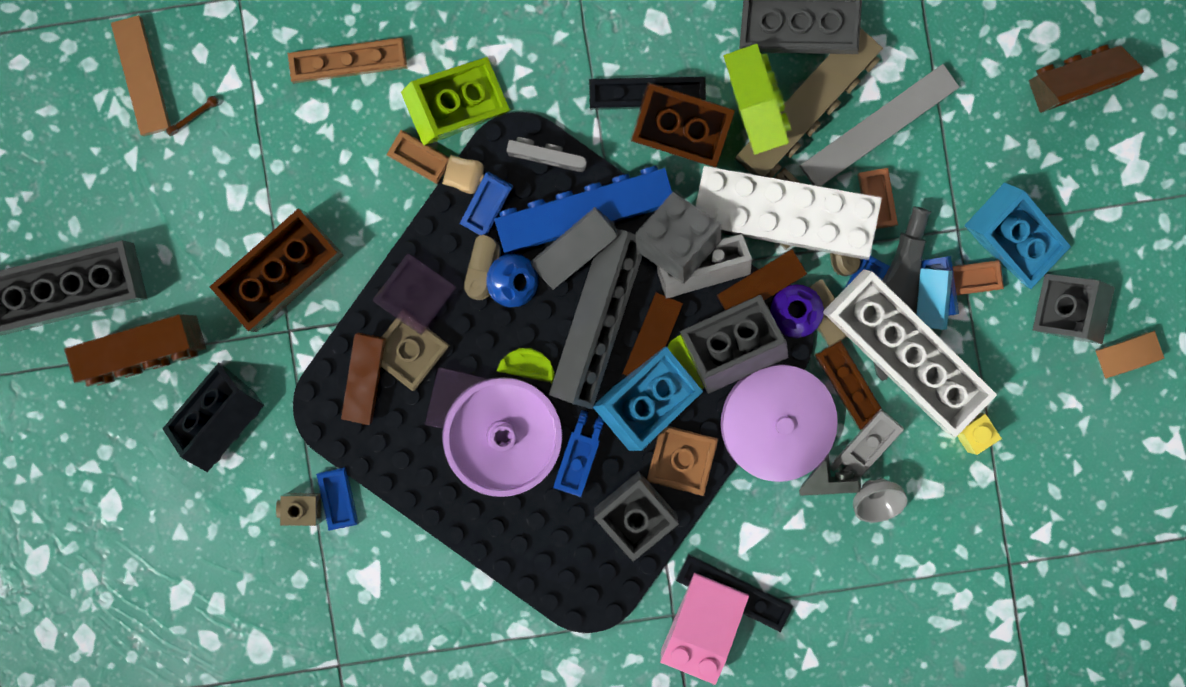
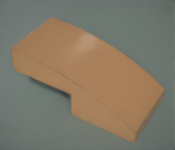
M1155 330L1096 350L1105 379L1165 359Z

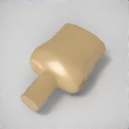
M450 155L442 184L457 188L468 194H474L484 177L483 164L477 160L463 159Z

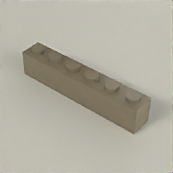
M860 27L859 53L829 54L784 103L785 111L780 112V114L786 112L791 130L786 131L789 143L754 155L749 141L735 159L752 175L772 178L782 168L778 162L785 155L791 158L802 146L798 140L805 133L810 137L821 125L818 121L820 116L824 112L830 115L841 102L837 98L845 90L850 94L861 82L857 76L864 69L869 73L881 60L877 54L883 47Z

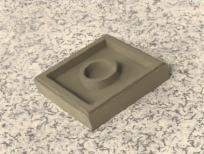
M403 309L382 336L386 338L381 367L410 390L415 391L450 345Z

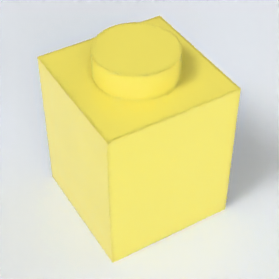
M979 413L957 436L966 451L978 455L1002 439L987 415Z

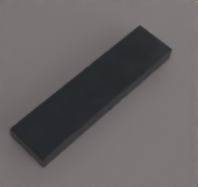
M705 76L589 79L590 110L640 109L648 82L706 100Z
M687 554L675 579L677 582L688 587L695 572L749 595L743 614L779 632L782 631L793 608L792 604L697 557Z

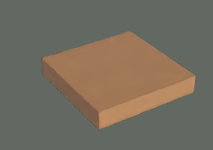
M667 426L658 434L647 476L648 482L704 496L718 439Z

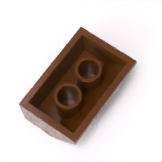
M1107 44L1092 50V56L1082 59L1081 54L1064 60V66L1055 68L1051 64L1036 70L1037 76L1030 79L1029 84L1039 112L1042 113L1121 85L1144 73L1143 67L1121 45L1110 49Z

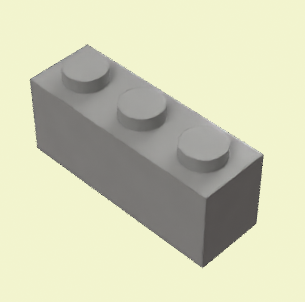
M740 234L722 239L684 284L658 265L657 273L667 299L750 275L752 258L744 236Z

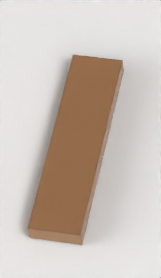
M138 15L112 22L111 26L140 135L148 136L166 131L171 125L142 17Z
M403 37L287 53L290 77L293 84L408 68Z

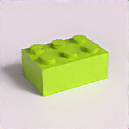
M754 44L723 55L754 155L788 144L786 131L791 130L786 112L780 114V112L785 111V106L767 53L761 55L758 44Z

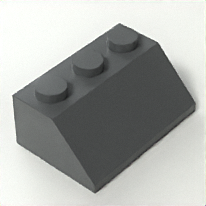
M761 295L680 331L689 355L708 394L788 358L786 341Z

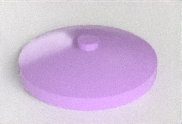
M773 364L740 379L729 392L721 414L722 438L730 456L741 468L751 475L768 481H790L813 471L830 452L837 433V410L826 386L806 370L785 364Z
M491 378L469 387L452 404L443 426V448L453 472L471 489L490 496H513L535 487L550 473L561 449V424L553 404L537 388L527 382L514 378Z

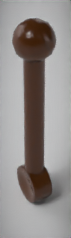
M215 96L208 97L205 104L176 125L167 128L166 132L168 135H175L180 128L210 107H216L218 105V98Z

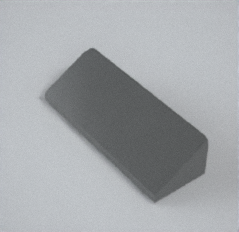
M596 207L593 208L530 261L532 267L548 286L555 289L618 237L615 224Z

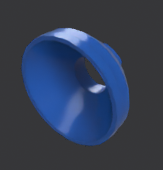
M511 253L500 256L492 263L487 273L488 292L492 299L502 306L519 307L526 304L535 295L538 287V273L532 267L530 260L519 254ZM522 273L526 277V285L522 290L518 291L513 285V280L517 274Z

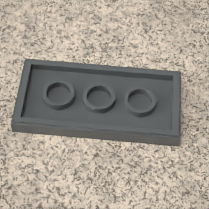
M744 0L739 49L758 44L760 53L858 54L862 0Z

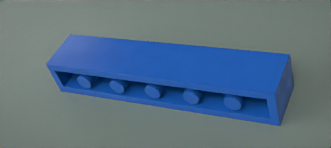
M657 166L648 167L640 171L641 175L630 178L629 174L613 178V183L602 186L601 182L585 186V192L573 195V191H567L556 195L557 200L545 203V200L541 199L528 203V209L517 212L516 208H510L499 212L500 217L494 218L504 253L511 254L555 241L595 207L614 223L656 211L672 194L666 169L658 170Z

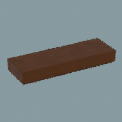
M791 249L716 296L726 311L761 295L763 300H766L807 275V272Z
M655 293L622 374L628 376L662 348L666 347L683 303L671 298L666 299L664 295Z
M355 333L341 416L342 420L365 425L372 424L386 338Z
M842 341L831 347H826L814 356L856 426L861 430L882 408Z

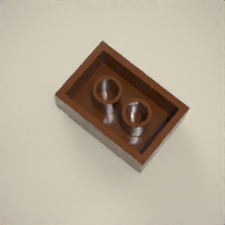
M648 82L630 139L632 142L716 168L735 110Z

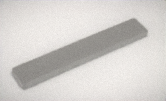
M944 64L940 65L799 167L813 186H822L960 88Z

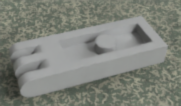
M517 137L516 141L509 140L506 151L508 156L577 172H583L586 169L584 157L562 152L563 148L560 146L546 144L545 148L534 146L533 140Z
M880 409L831 463L830 469L834 472L843 464L844 467L841 471H852L853 475H860L862 477L903 432L904 427Z

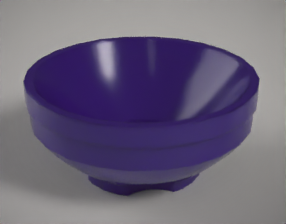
M794 284L787 286L775 295L770 306V313L781 333L794 338L812 334L819 327L824 316V307L820 296L813 289L805 285ZM793 301H801L805 304L806 313L803 317L794 318L789 314L788 307Z

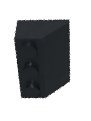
M218 362L162 429L182 459L208 472L221 459L230 445L240 437L241 432L258 416L264 404L252 389Z

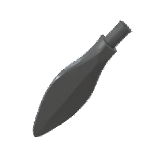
M913 206L906 232L900 234L896 254L882 282L916 314L922 255L926 241L922 238L931 211ZM874 363L877 376L882 381L886 380L888 376Z

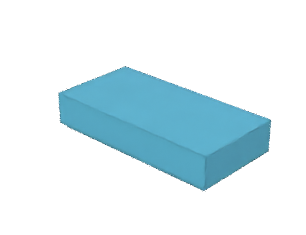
M921 268L916 315L931 329H947L953 271Z

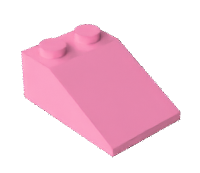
M694 572L662 646L660 663L716 685L728 658L749 595Z

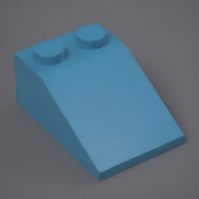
M1003 183L964 225L997 260H1000V263L1029 289H1032L1071 247L1024 190L1007 183Z
M664 347L612 387L594 404L593 408L629 451H642L703 391L670 350Z

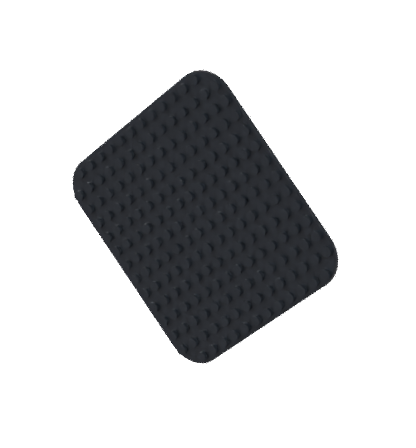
M527 112L507 113L489 120L476 131L458 156L463 159L480 161L484 167V175L486 172H490L513 185L501 211L510 208H516L517 212L528 209L527 204L541 199H544L545 203L557 200L556 195L573 191V195L585 192V186L601 182L602 186L613 183V178L625 175L550 120ZM517 137L533 140L534 146L545 148L546 144L560 146L563 148L562 152L584 157L586 169L583 172H577L508 156L506 152L509 140L516 141ZM442 178L301 375L293 397L295 424L301 437L317 454L338 469L346 467L348 476L553 623L564 629L579 633H596L610 629L622 622L634 610L737 466V463L728 453L722 438L721 414L729 392L738 381L709 394L704 387L702 389L703 392L668 425L718 439L704 496L649 482L677 513L679 524L635 561H632L595 520L594 508L638 471L647 479L658 435L642 451H629L604 421L598 438L600 442L582 496L579 497L555 489L553 486L571 433L575 431L581 410L588 412L581 435L592 438L595 421L600 415L594 408H586L550 396L549 392L552 386L550 382L497 371L501 360L510 352L526 348L543 353L551 362L555 377L593 258L555 289L548 286L538 274V287L535 295L522 306H502L495 302L491 296L483 300L472 299L464 290V281L475 240L480 235L459 223L475 193L468 194L457 188L442 184ZM655 211L614 223L616 229L636 234ZM494 222L488 237L500 241ZM554 241L514 252L513 254L522 255L532 261ZM502 247L501 256H502V255H505V253H504V251H503V247ZM642 256L595 403L612 387L627 377L622 373L654 295L659 293L665 296L657 273V265L645 256ZM751 264L752 274L753 272L757 271L758 268ZM522 273L517 274L513 280L516 290L520 291L526 285V277ZM747 276L670 297L683 303L666 347L670 341L681 335L680 331L724 312L725 309L716 295ZM776 294L764 300L769 311ZM793 301L788 307V312L794 318H801L805 315L806 309L800 301ZM405 309L450 345L415 391L410 390L381 367L372 424L365 425L341 419L355 333L382 337L402 310ZM814 333L800 338L782 334L787 344L788 358L775 364L791 365L805 370L813 351ZM498 377L522 380L541 391L553 404L562 430L560 453L550 473L530 490L505 497L482 494L464 484L450 467L443 448V426L448 411L455 400L474 384Z

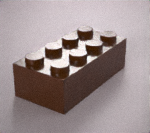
M298 208L209 287L247 331L258 332L344 255L305 211Z
M178 314L64 348L74 383H86V387L115 382L114 376L115 378L124 376L128 378L142 374V368L146 370L171 365V359L172 361H186L199 357L198 351L205 350L206 346L197 316Z

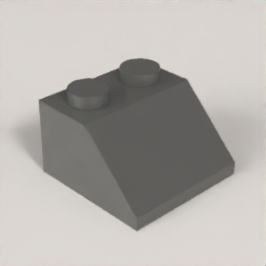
M1045 274L1033 331L1077 341L1103 344L1115 287L1100 280Z

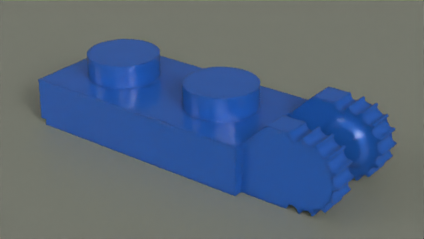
M581 410L575 431L571 433L553 486L555 489L579 497L582 496L600 442L598 438L604 420L599 416L593 427L592 438L581 435L582 428L588 417V412Z

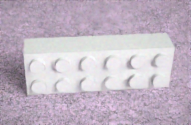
M704 166L695 207L721 224V233L731 235L743 234L747 238L869 260L882 198Z
M863 269L823 311L945 432L955 438L997 396L872 271Z

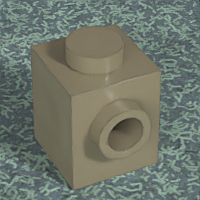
M286 493L281 495L280 500L276 503V517L280 518V526H316L321 523V493Z

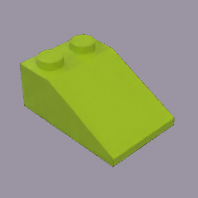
M488 57L413 80L401 91L423 146L451 137L510 111Z

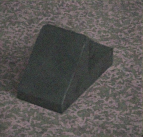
M828 454L801 485L799 490L800 496L860 493L861 477L860 475H853L852 471L837 472L834 477H831Z

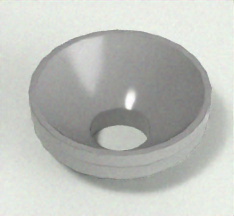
M883 478L865 482L860 489V493H857L853 499V508L857 518L871 523L894 518L907 505V496L903 488L897 483Z

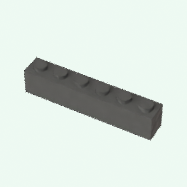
M617 229L618 237L593 257L549 392L550 396L593 409L643 256L637 252L635 234Z

